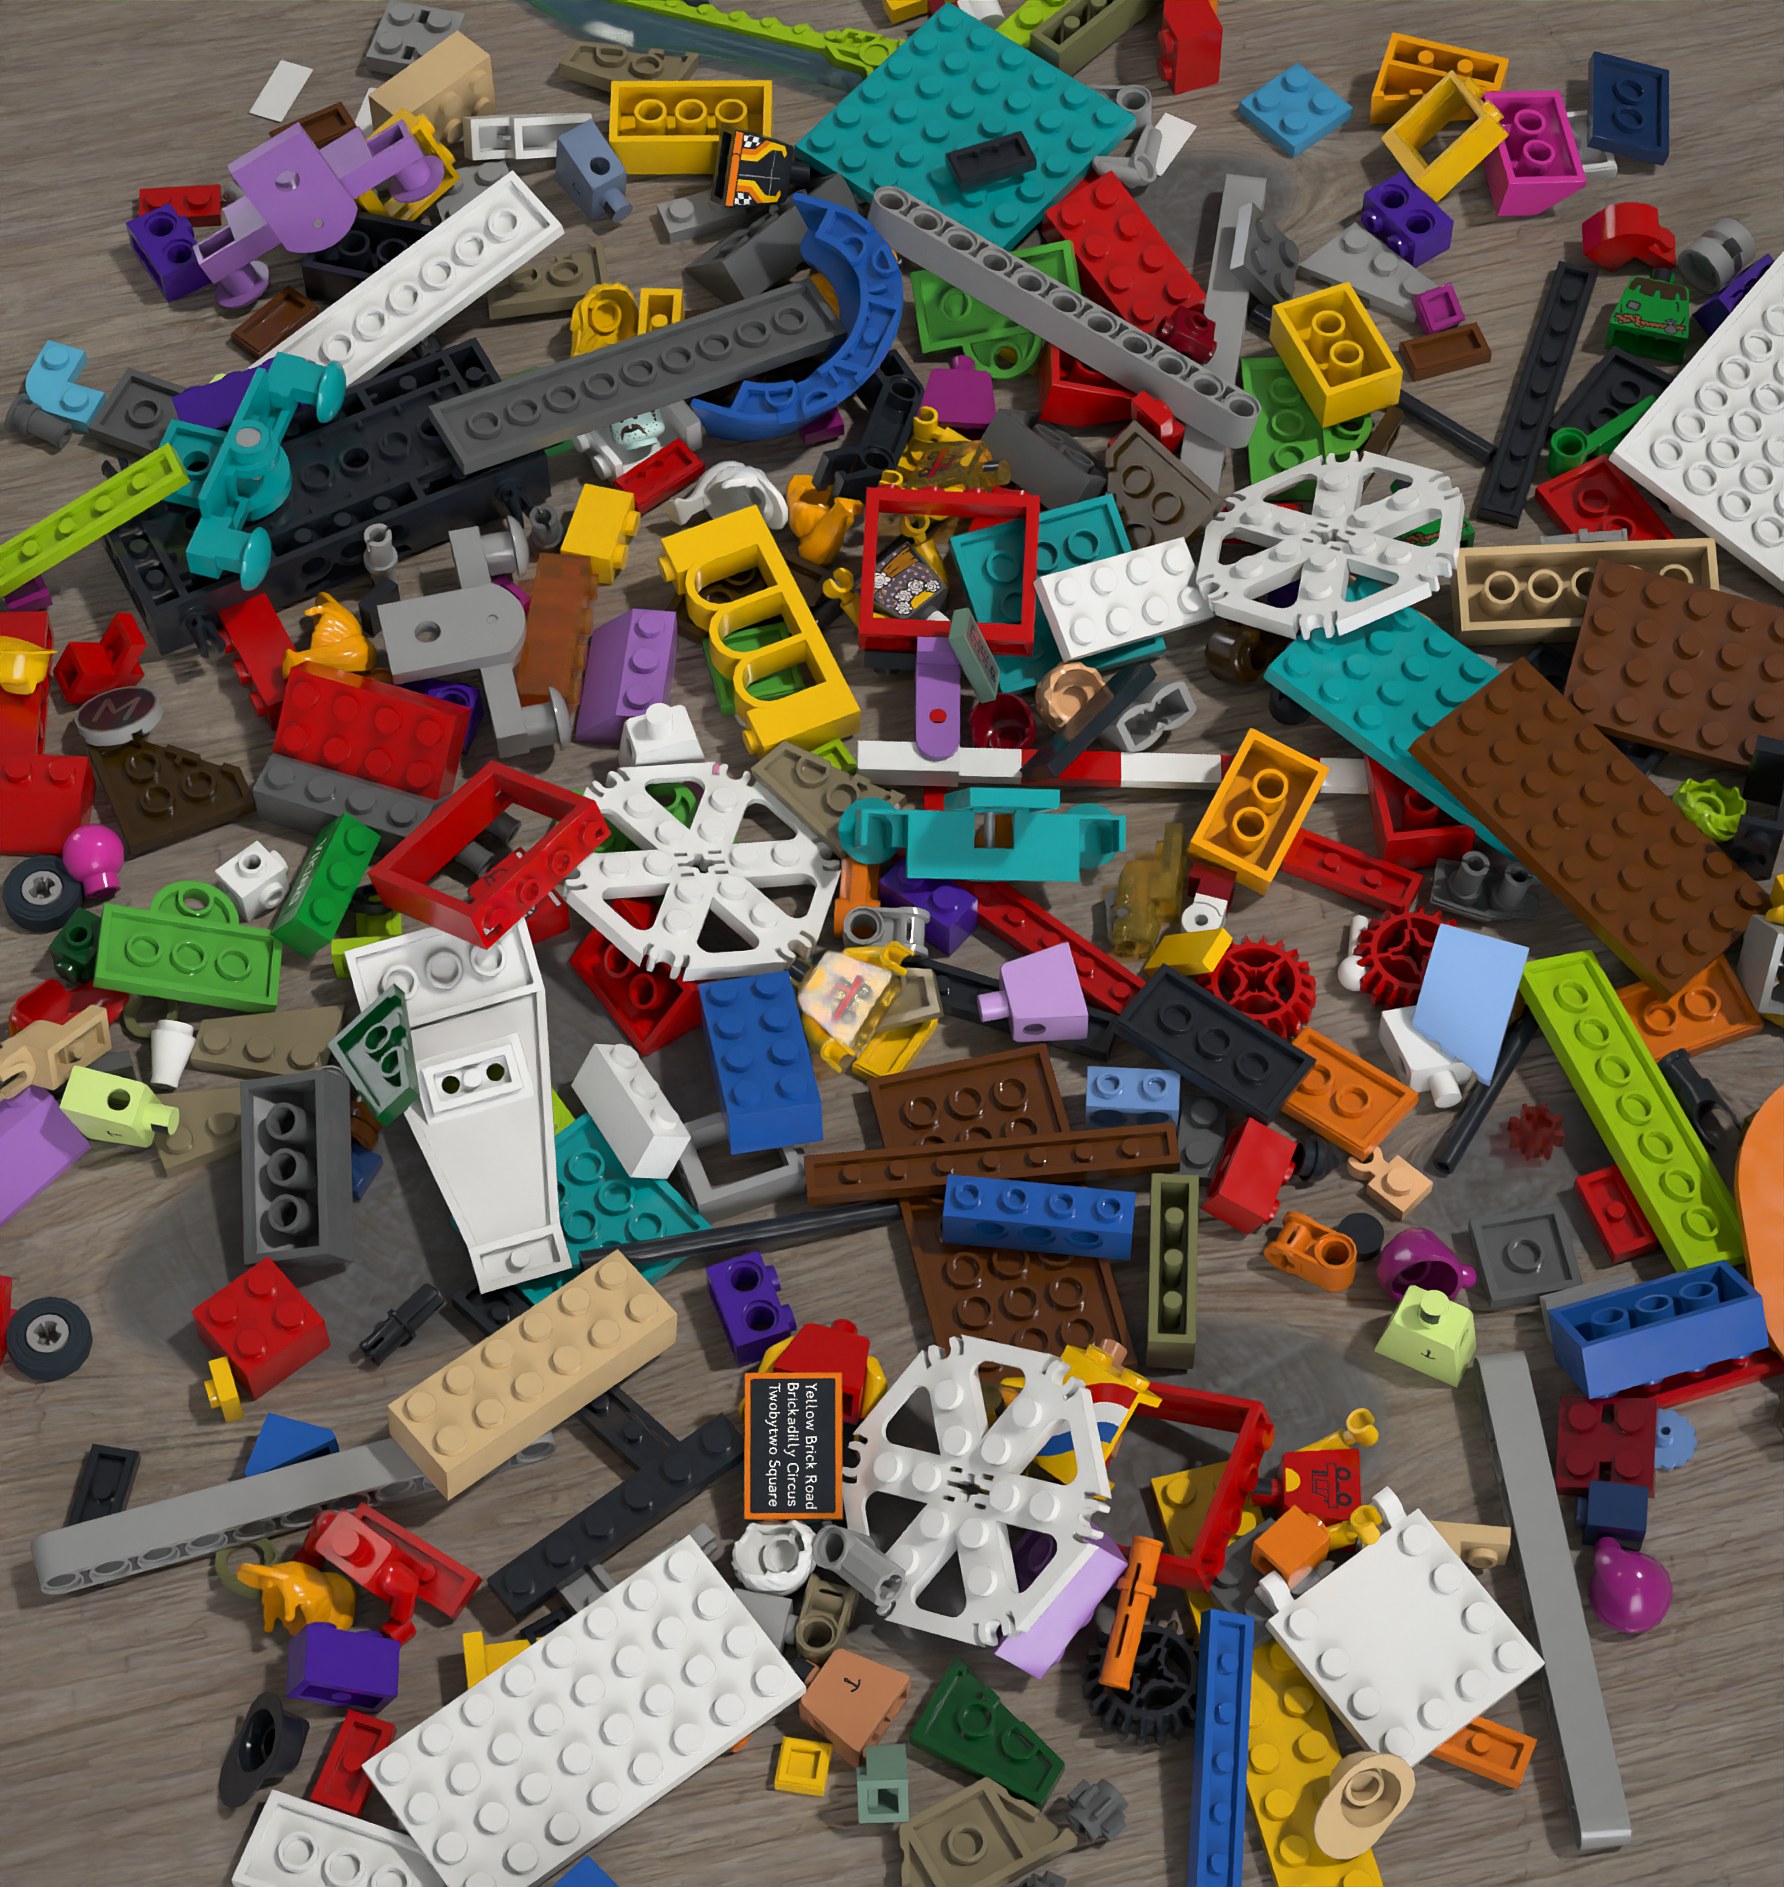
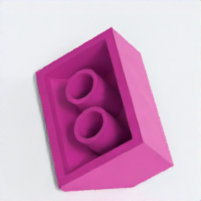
M1560 90L1485 92L1486 94L1481 100L1485 102L1488 99L1502 113L1504 118L1499 123L1509 134L1482 160L1497 216L1537 215L1586 186V176ZM1476 114L1474 116L1472 125L1479 119Z

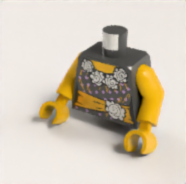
M914 514L919 523L918 529L913 528L907 516H904L900 520L899 529L906 537L913 538L915 543L911 545L906 541L876 565L873 618L951 621L944 615L947 611V593L950 588L944 563L933 538L927 537L924 532L930 523L929 516ZM838 568L833 572V576L838 580L841 588L832 579H828L823 583V592L829 598H840L842 600L840 606L859 629L862 577L854 582L850 571L845 568Z

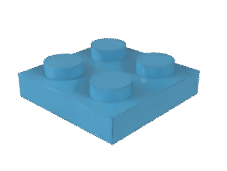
M1296 63L1241 100L1239 104V113L1293 158L1350 120L1353 109L1352 106L1299 63Z

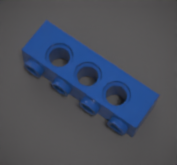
M948 1174L943 1210V1242L1130 1261L1136 1192Z

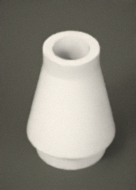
M173 1020L158 1021L156 1030L151 1031L152 1076L150 1085L160 1089L177 1090L179 1079L196 1042V1039L192 1037L193 1026Z

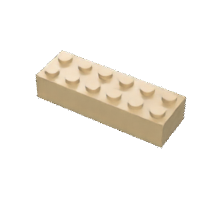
M1715 538L1459 548L1457 570L1451 568L1453 575L1450 577L1455 639L1464 646L1539 643V641L1543 643L1576 642L1599 558L1720 591Z
M617 1249L387 1405L389 1434L449 1501L675 1344L677 1313Z

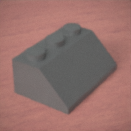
M999 408L979 441V444L988 449L990 461L1001 460L998 470L991 472L1001 477L1007 476L1016 483L1015 490H1023L1031 495L1040 496V503L1047 507L1045 511L1104 496L1105 492H1108V470L1105 468V462L1056 424L1039 420V412Z

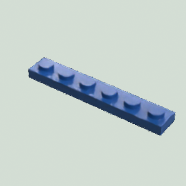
M1208 1609L1201 1612L1187 1887H1241L1254 1616L1216 1609Z

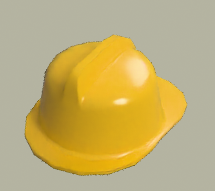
M0 635V685L5 691L10 693L32 694L36 684L44 681L46 677L50 654L58 653V651L44 649L21 639Z

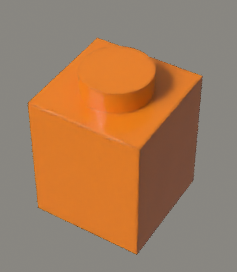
M1293 1505L1254 1541L1250 1563L1264 1576L1275 1570L1283 1578L1291 1591L1327 1558L1331 1537L1319 1518L1311 1513L1306 1515L1296 1505Z

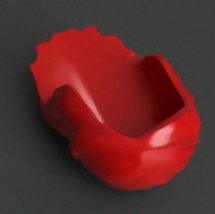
M50 978L17 999L9 1015V1033L13 1037L36 1020H45L64 1025L90 1005L106 1008L108 1024L111 1026L117 1021L123 1008L129 1002L130 995L128 992L93 987V979L67 991L59 981Z

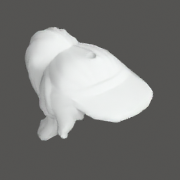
M723 461L712 466L699 478L695 490L690 497L686 499L676 497V499L665 502L663 507L670 520L680 526L686 524L693 514L704 509L708 511L714 520L755 504L767 527L772 530L783 529L788 520V507L782 494L766 477L765 473L761 469L745 466L743 463L736 461Z

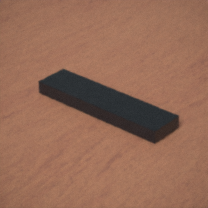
M1145 663L1121 668L1019 769L1027 782H1036L1057 778L1155 679L1157 674L1151 664Z

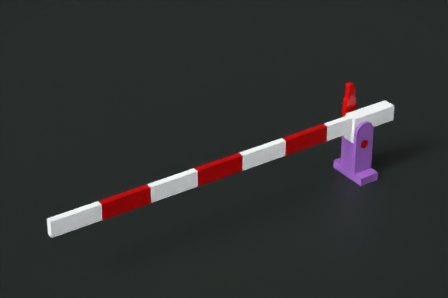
M917 637L913 684L914 742L858 740L857 774L870 779L871 784L923 786V810L944 811V795L947 794V786L958 787V783L1218 790L1236 755L1083 751L1057 778L1027 782L1019 769L1038 750L960 747V663L948 638ZM1309 757L1330 768L1318 793L1369 794L1364 759Z

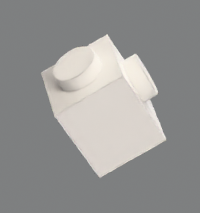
M255 841L215 870L219 890L231 899L237 912L247 922L266 909L277 906L284 899L285 895L290 892L286 876L289 868L278 852L272 850L269 853L258 841Z

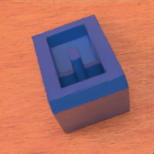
M268 1413L245 1468V1477L340 1452L336 1436L330 1429Z

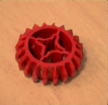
M1404 904L1399 909L1398 915L1386 909L1382 914L1381 920L1371 919L1367 930H1362L1359 934L1357 942L1360 944L1354 948L1353 955L1363 957L1357 960V965L1370 967V970L1363 975L1359 983L1361 994H1371L1370 1002L1372 1007L1384 1003L1386 1004L1385 1011L1417 1005L1440 923L1457 928L1455 919L1443 922L1440 909L1431 916L1425 914L1423 905L1416 910V913H1410ZM1402 943L1397 947L1389 948L1390 946H1393L1395 944ZM1388 948L1387 953H1382L1384 950Z
M1246 934L1241 939V945H1236L1231 941L1214 971L1199 974L1195 978L1194 982L1285 1040H1287V1035L1296 1038L1301 1033V1026H1307L1310 1022L1312 1010L1316 1005V981L1314 976L1310 975L1308 961L1299 962L1300 955L1297 949L1284 952L1285 945L1282 939L1274 946L1267 944L1268 941L1265 935L1259 939L1258 943H1251ZM1224 982L1230 987V993L1233 995L1232 1000L1229 1002L1223 998L1219 990ZM1281 983L1286 987L1291 997L1287 1003L1280 999V993L1277 991V987Z

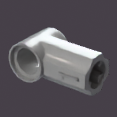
M836 1525L825 1526L815 1536L812 1544V1554L818 1566L834 1571L875 1605L886 1607L893 1600L900 1598L907 1585L905 1581L906 1571L878 1550L870 1536Z

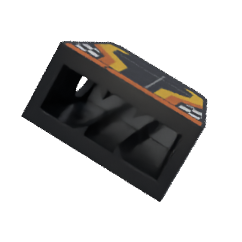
M721 123L710 200L727 208L783 204L787 200L789 185L806 186L810 178L809 163L793 160L794 148L788 143Z

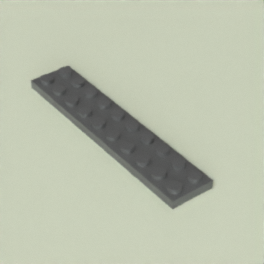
M807 278L428 406L429 419L462 473L467 475L842 346L847 341V331L812 280Z

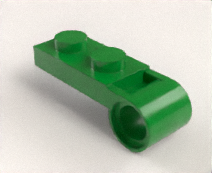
M1650 395L1588 436L1581 430L1571 427L1556 431L1551 439L1546 466L1549 476L1554 479L1605 453L1610 457L1616 447L1657 399Z

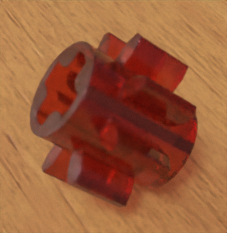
M1525 1103L1522 1104L1520 1118H1509L1507 1131L1513 1133L1509 1148H1518L1525 1155L1526 1161H1529L1531 1158L1544 1157L1547 1161L1550 1160L1553 1146L1562 1147L1566 1134L1559 1130L1562 1125L1563 1116L1554 1115L1547 1108V1103L1531 1107Z

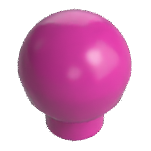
M98 824L84 825L74 830L64 843L62 860L69 875L83 884L86 898H102L120 891L121 886L117 874L121 871L124 863V846L118 835L111 829Z

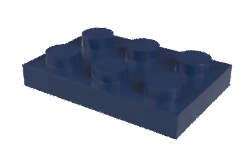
M1594 51L1588 62L1587 147L1663 166L1669 156V70Z

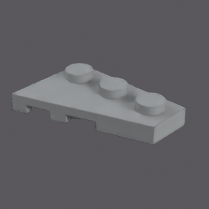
M1356 222L1298 265L1297 276L1310 281L1313 277L1330 283L1331 287L1349 281L1355 293L1367 298L1369 305L1412 323L1417 322L1418 317L1410 298L1438 287Z

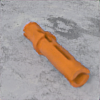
M1133 1536L1125 1576L1118 1580L1117 1589L1121 1593L1110 1632L1101 1676L1098 1679L1100 1684L1123 1690L1130 1689L1129 1683L1149 1599L1155 1598L1157 1587L1153 1586L1161 1549L1164 1546L1158 1540L1142 1536Z

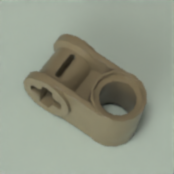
M811 1574L803 1599L802 1611L796 1626V1658L802 1656L822 1668L834 1650L843 1648L848 1628L853 1623L859 1602L860 1592L851 1585L848 1587L821 1580L820 1574ZM813 1639H823L828 1642L826 1646L821 1648H813L807 1643Z

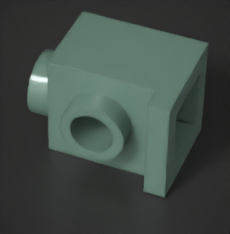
M905 1744L865 1746L866 1766H856L859 1823L909 1822Z

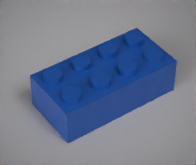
M789 971L698 984L701 1026L731 1155L822 1141L821 1099Z
M1725 1260L1547 1310L1555 1361L1589 1399L1609 1398L1623 1389L1637 1385H1654L1661 1382L1664 1377L1682 1372L1702 1371L1709 1364L1726 1359H1743L1750 1356L1754 1351L1769 1347L1762 1295Z

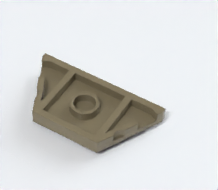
M985 1777L909 1818V1822L899 1823L902 1887H1001L1077 1846L1078 1838L1070 1829L1065 1827L1062 1830L1040 1816V1810L1024 1800H1017L1011 1797L1007 1789L990 1778Z

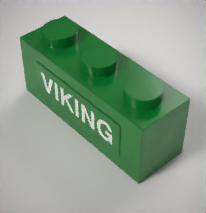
M346 812L321 829L270 935L305 958L310 957L329 944L341 923L382 836Z

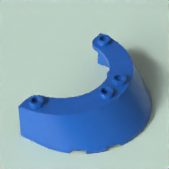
M797 192L794 193L792 200L808 228L800 245L801 255L806 263L818 270L834 288L839 304V320L847 331V341L844 345L831 349L816 371L806 380L795 383L793 380L778 383H755L744 380L735 400L723 406L693 398L690 406L710 437L731 441H758L772 439L802 429L826 415L868 380L884 360L893 344L902 317L904 301L903 283L897 260L889 244L874 229L873 225L861 215L830 201Z

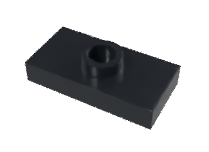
M1022 131L945 153V164L960 193L1036 170L1037 160Z

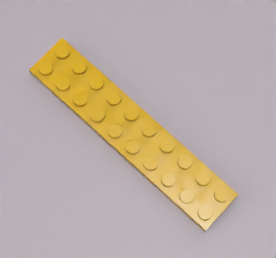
M1228 1461L1151 1479V1492L1171 1555L1190 1558ZM1248 1495L1242 1507L1240 1528L1236 1534L1231 1535L1227 1546L1264 1522L1260 1507L1249 1506ZM1182 1588L1200 1644L1201 1612L1208 1609H1219L1206 1593ZM1272 1638L1256 1649L1252 1657L1246 1795L1275 1887H1384L1371 1847L1365 1853L1354 1858L1335 1859L1324 1854L1315 1841L1313 1831L1315 1814L1323 1799L1330 1792L1329 1781L1332 1770L1342 1760L1321 1695L1277 1640Z

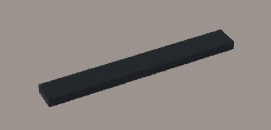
M1563 261L1558 262L1483 492L1476 519L1518 529L1545 445L1548 427L1553 420L1597 282L1599 270Z

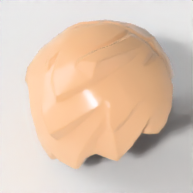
M1061 661L1057 667L1050 670L1043 677L1042 681L1038 683L1035 694L1037 712L1043 723L1057 732L1105 685L1100 673L1095 668L1086 667L1081 662L1073 661L1067 663Z

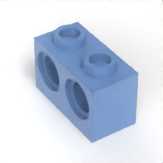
M1088 1066L1085 1130L1174 1122L1177 1136L1180 1074L1174 1070Z

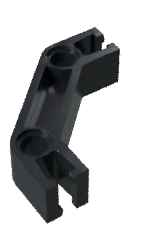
M896 349L888 351L880 368L878 367L868 380L855 391V394L871 414L860 445L823 451L811 483L818 492L825 491L829 485H833L827 501L830 509L835 504L834 499L837 497L860 500L863 505H866L867 487L876 488L879 485V481H881L883 471H896L913 426V417L917 416L925 389Z

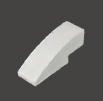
M558 113L463 117L464 157L470 160L556 157L557 137L592 119V114Z

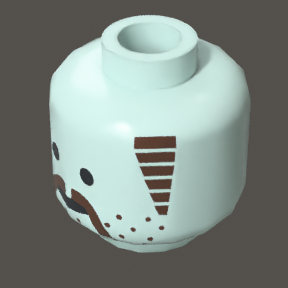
M659 408L609 425L613 441L616 444L625 445L626 451L657 444V436L664 432L665 425L661 409Z

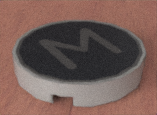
M128 686L101 693L85 702L76 712L74 722L80 737L84 736L85 742L94 746H113L129 742L133 739L132 733L141 729L143 734L150 732L161 720L163 709L159 697L154 690L147 687Z

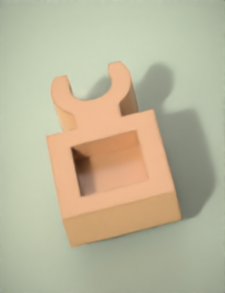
M1378 1146L1367 1157L1371 1160L1370 1163H1360L1352 1156L1348 1159L1347 1171L1356 1179L1370 1181L1367 1184L1366 1194L1401 1221L1432 1190L1433 1182L1400 1156L1396 1155L1389 1163L1386 1162Z

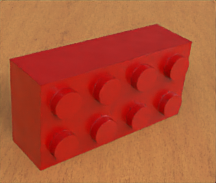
M1112 170L1044 211L1041 234L1049 244L1069 239L1073 242L1079 284L1092 302L1154 337L1155 330L1164 316L1170 318L1179 305L1203 314L1207 296Z
M307 660L290 668L272 752L439 800L453 792L472 708Z

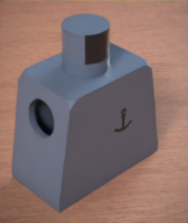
M592 119L557 137L555 180L588 218L595 219L607 213L613 222L624 220L633 209L632 205L625 198L627 173Z

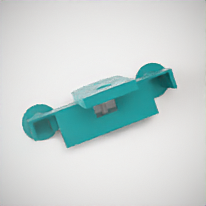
M969 787L945 794L944 811L896 810L889 802L880 798L867 797L859 799L849 805L843 812L839 821L838 835L845 852L854 860L864 864L885 862L893 857L899 848H906V878L961 879L977 882H1079V868L1091 869L1110 862L1116 853L1125 852L1126 816L1113 815L1103 806L1094 803L1076 805L1065 814L1042 813L1060 808V790ZM975 815H984L983 848H974ZM995 816H1012V849L995 848Z

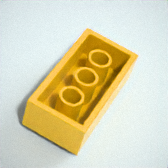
M772 80L611 81L609 146L624 166L627 174H714L721 123L773 138Z

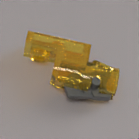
M1165 823L1164 840L1156 841L1155 860L1126 862L1119 876L1117 887L1105 893L1108 939L1110 947L1113 948V952L1117 957L1140 960L1152 956L1155 953L1156 942L1162 923H1180L1187 857L1185 854L1188 848L1183 823Z

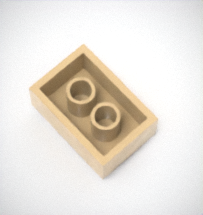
M457 30L368 95L373 131L375 132L398 110L403 108L414 116L422 114L432 124L436 131L432 136L437 144L441 143L448 147L450 144L456 143L463 136V117L490 116L497 110L490 55Z

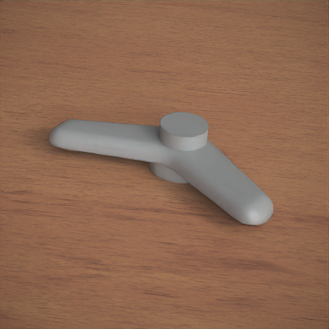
M1146 124L1142 129L1131 157L1095 156L1091 162L1092 167L1100 177L1112 170L1116 177L1131 189L1150 184L1157 177L1156 162L1162 141L1161 131L1154 128L1151 124Z

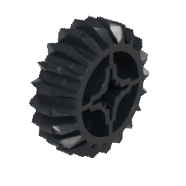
M1156 1613L1151 1616L1149 1625H1143L1137 1652H1149L1135 1658L1129 1683L1130 1689L1128 1692L1130 1693V1699L1128 1704L1120 1700L1110 1686L1098 1682L1110 1639L1109 1634L1100 1632L1096 1642L1098 1647L1088 1648L1086 1660L1089 1664H1085L1081 1669V1678L1087 1682L1082 1685V1696L1084 1699L1092 1700L1088 1707L1091 1717L1103 1715L1100 1727L1104 1732L1118 1726L1117 1739L1120 1742L1127 1739L1129 1733L1135 1734L1136 1744L1140 1748L1145 1745L1146 1736H1154L1155 1742L1161 1748L1165 1744L1166 1733L1169 1732L1175 1739L1180 1741L1184 1737L1185 1730L1183 1725L1195 1730L1199 1645L1192 1646L1195 1639L1192 1629L1178 1635V1622L1174 1619L1168 1623L1166 1628L1159 1626L1160 1620ZM1168 1657L1174 1660L1183 1670L1188 1685L1179 1682L1178 1676L1168 1671L1166 1668ZM1156 1667L1155 1679H1151L1148 1684H1145L1140 1693V1683L1145 1682L1148 1676L1151 1677ZM1160 1704L1167 1706L1159 1710H1147L1152 1705Z

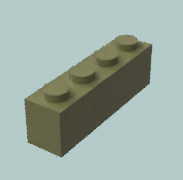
M1071 0L1030 33V52L1067 75L1072 76L1164 0Z
M1152 1173L1149 1202L1146 1367L1193 1369L1197 1309L1199 1175Z

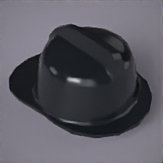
M266 1691L258 1695L245 1717L243 1727L226 1757L219 1779V1797L225 1806L237 1808L244 1805L255 1795L263 1782L276 1781L291 1774L300 1761L310 1724L303 1717L283 1710L282 1702L275 1693Z

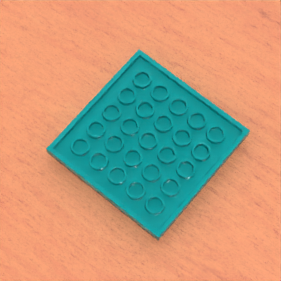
M947 2L795 144L794 148L795 157L808 162L811 167L822 174L828 175L840 172L851 192L869 204H872L874 193L878 188L883 186L897 187L1009 252L1043 219L1044 211L1059 203L1094 169L1091 162L1095 156H1107L1136 128V116L952 3ZM1022 131L1037 160L1036 170L961 193L959 192L945 164V153Z

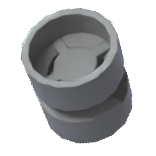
M1720 218L1700 238H1697L1679 254V269L1684 279L1693 288L1705 294H1714L1734 274H1737L1755 258V241L1749 231L1736 220Z

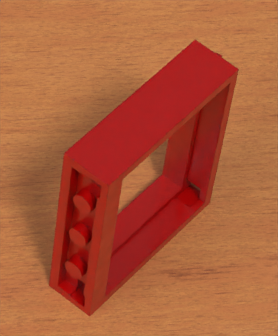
M881 484L876 488L867 487L858 632L859 649L916 652L917 637H949L951 621L873 618L879 513L1026 520L1021 625L976 624L992 655L1032 657L1036 589L1033 582L1036 581L1040 496L1031 495L1023 490H1012L1006 492V494L988 493L980 488H967L962 492L945 491L937 486H924L919 490L901 489V487L894 484Z
M491 760L368 871L367 874L384 906L488 950L607 839L611 832L595 800ZM512 803L559 821L554 828L471 904L424 885ZM494 927L487 935L485 934L484 928L491 930Z
M1150 1381L1147 1389L1162 1399L1159 1407L1156 1408L1138 1403L1133 1414L1239 1434L1190 1558L1160 1553L1154 1583L1208 1594L1214 1578L1219 1576L1224 1568L1225 1550L1231 1535L1236 1534L1240 1528L1242 1507L1248 1492L1251 1493L1257 1485L1258 1467L1263 1454L1273 1444L1275 1436L1274 1424H1272L1261 1401ZM1108 1457L1105 1462L1106 1471L1112 1458ZM1059 1480V1485H1066L1065 1483ZM1117 1544L1128 1563L1131 1547Z

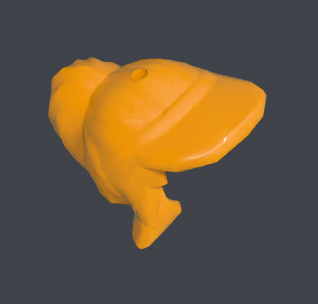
M793 475L786 486V505L788 507V523L793 533L799 539V556L824 567L831 564L834 557L838 555L844 542V536L854 522V516L863 514L864 505L860 500L837 497L834 499L835 504L830 509L827 501L832 490L831 485L827 487V490L818 492L811 483L814 476Z
M319 592L315 600V606L304 611L305 615H314L313 626L315 630L312 633L311 647L309 650L293 652L291 649L285 650L282 676L284 679H287L291 667L307 660L361 676L376 665L377 649L374 643L363 635L360 623L349 610L339 604L330 594Z
M295 1561L272 1564L270 1566L244 1563L240 1564L237 1568L236 1575L238 1580L249 1587L262 1590L261 1603L264 1605L262 1615L265 1632L271 1633L273 1631L277 1617L292 1636H295L305 1625L313 1622H329L334 1624L337 1629L349 1631L356 1615L357 1594L354 1584L346 1576L333 1572L322 1573L310 1565Z

